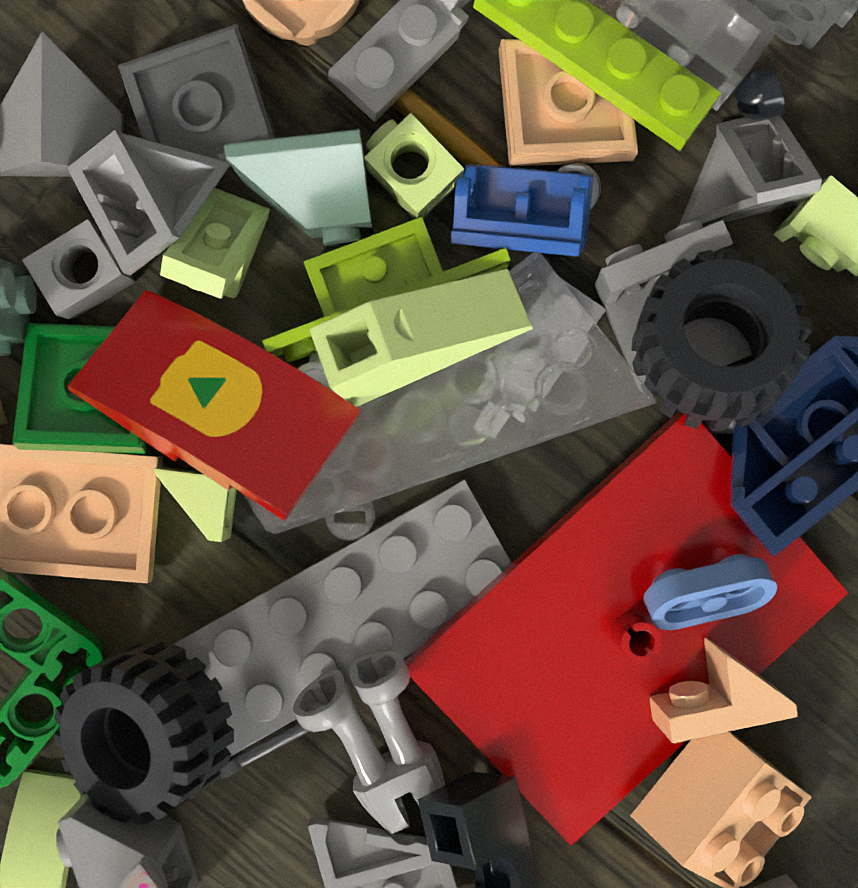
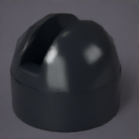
M773 64L751 71L744 75L736 85L735 97L738 100L737 108L744 116L753 120H762L785 114L783 93Z

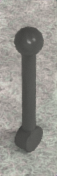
M297 724L248 751L231 757L228 764L220 770L221 779L233 775L244 766L310 731Z

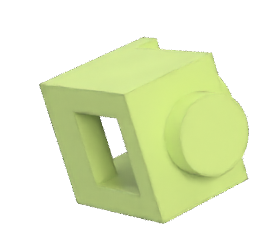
M830 175L822 180L821 190L799 203L773 235L782 242L795 236L802 242L799 248L803 255L824 270L833 268L837 272L847 269L857 277L858 197Z

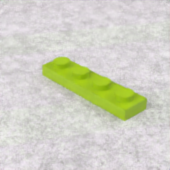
M474 0V9L679 151H681L721 95L720 91L588 0Z

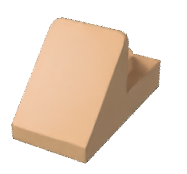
M704 638L709 684L698 681H686L671 686L667 693L649 696L652 720L672 743L798 717L797 707L793 701L769 681L709 638Z

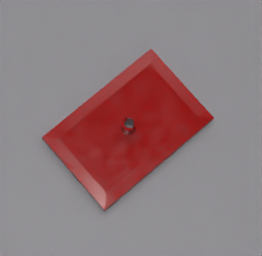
M677 412L405 660L410 670V677L503 775L516 777L519 792L570 846L686 742L672 743L652 720L649 696L667 693L671 686L681 682L698 681L709 684L704 638H709L757 674H760L848 594L846 589L800 536L776 556H771L730 506L731 456L702 423L698 429L685 426L684 422L687 415L681 412ZM737 554L757 557L766 561L777 585V592L774 597L754 611L676 630L656 628L652 624L644 603L645 592L659 574L676 568L688 571L718 564L721 560ZM630 628L635 632L639 631L638 635L630 640L631 636L627 632Z

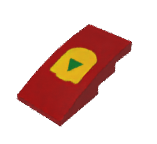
M148 290L142 293L68 385V389L173 461H176L179 457L229 491L231 487H234L284 522L357 421L361 409L249 340L192 310Z

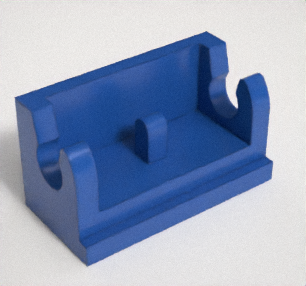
M469 163L465 166L464 177H458L451 244L506 248L579 257L588 242L594 175Z

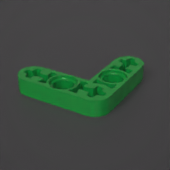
M0 568V591L9 594L0 603V649L28 667L0 701V745L6 739L8 728L16 735L8 746L5 760L7 764L0 761V788L10 785L19 777L60 727L54 720L56 707L63 704L60 698L62 689L72 683V678L77 674L103 661L104 650L101 641L93 632ZM19 608L29 609L40 617L42 627L33 637L27 639L17 638L6 630L4 625L5 617L13 610ZM80 647L87 650L86 664L88 667L86 669L80 665L72 667L63 678L61 689L53 680L63 667L64 655L62 651L65 650L68 653L74 654ZM45 673L48 678L40 676V674ZM29 694H41L52 702L54 710L45 720L30 722L18 714L16 708L18 701Z

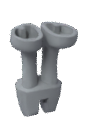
M380 651L356 658L350 665L349 675L361 700L371 708L388 745V752L380 753L355 707L351 691L343 674L337 669H332L322 674L304 688L294 702L293 713L298 723L308 731L317 732L331 728L335 731L344 744L357 772L353 780L354 794L370 815L391 835L410 826L401 796L410 792L418 803L419 798L445 786L436 752L430 743L416 740L398 699V695L409 683L410 670L400 654L394 651Z

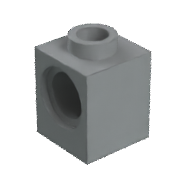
M88 219L22 260L55 315L72 321L136 282L132 275L122 272L98 225ZM94 252L98 259L97 273L90 281L78 284L73 275L74 264L81 255Z

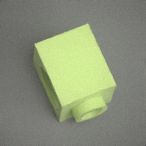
M412 113L399 124L393 119L387 121L372 135L366 144V147L370 150L364 157L367 171L413 219L420 217L424 219L456 188L458 177H463L464 168ZM410 151L421 154L428 163L426 171L421 176L414 179H405L397 175L393 170V162L400 154Z

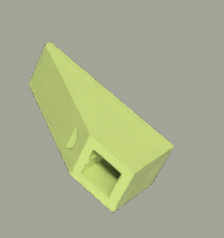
M508 269L370 301L309 330L330 388L345 400L358 407L533 329L512 276Z

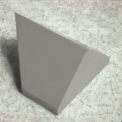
M43 31L0 105V176L72 177L67 167L114 130L124 134V114Z
M780 115L762 120L744 117L716 124L715 139L679 226L691 221L700 220L703 227L721 220L727 222L796 206L821 190L822 178Z
M114 130L67 167L122 272L131 275L182 236L230 166V163Z

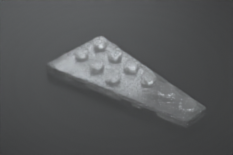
M533 252L509 270L533 329L358 406L361 409L359 418L285 522L246 495L244 497L266 531L278 534L655 404L656 401L542 254Z

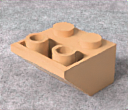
M729 731L691 739L630 816L683 867L723 888H739L749 884L759 875L765 863L764 856L779 837L790 834L799 825L804 815L803 807L812 796Z

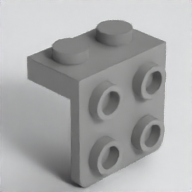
M700 220L691 221L668 232L664 236L667 243L645 252L641 244L632 245L615 252L605 259L608 267L601 269L595 283V289L603 307L606 309V315L637 388L643 395L645 394L641 388L646 376L635 377L632 363L637 352L631 351L632 338L646 298L649 297L653 284L661 274L668 277L672 265L684 257L692 265L698 252L712 250L715 259H722L726 249H730L733 245L723 220L704 228ZM700 318L684 325V332L690 346L708 362L726 367L752 355L745 336L734 325L724 320Z

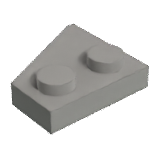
M323 817L309 820L308 829L325 888H458L452 865L431 861L426 837L402 832L390 835L385 829Z

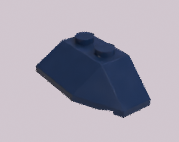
M834 336L806 359L799 368L801 372L774 407L765 415L759 413L752 423L740 428L736 421L733 420L730 506L771 556H776L858 490V337Z

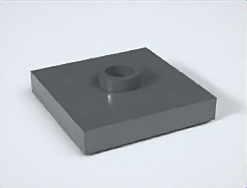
M238 24L118 65L142 138L145 140L227 161L225 144L278 139L242 29Z

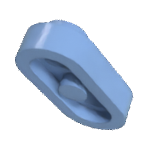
M737 554L721 560L718 564L688 571L676 568L659 574L645 592L644 603L652 624L656 628L676 630L754 611L774 597L777 592V585L766 561L757 557Z

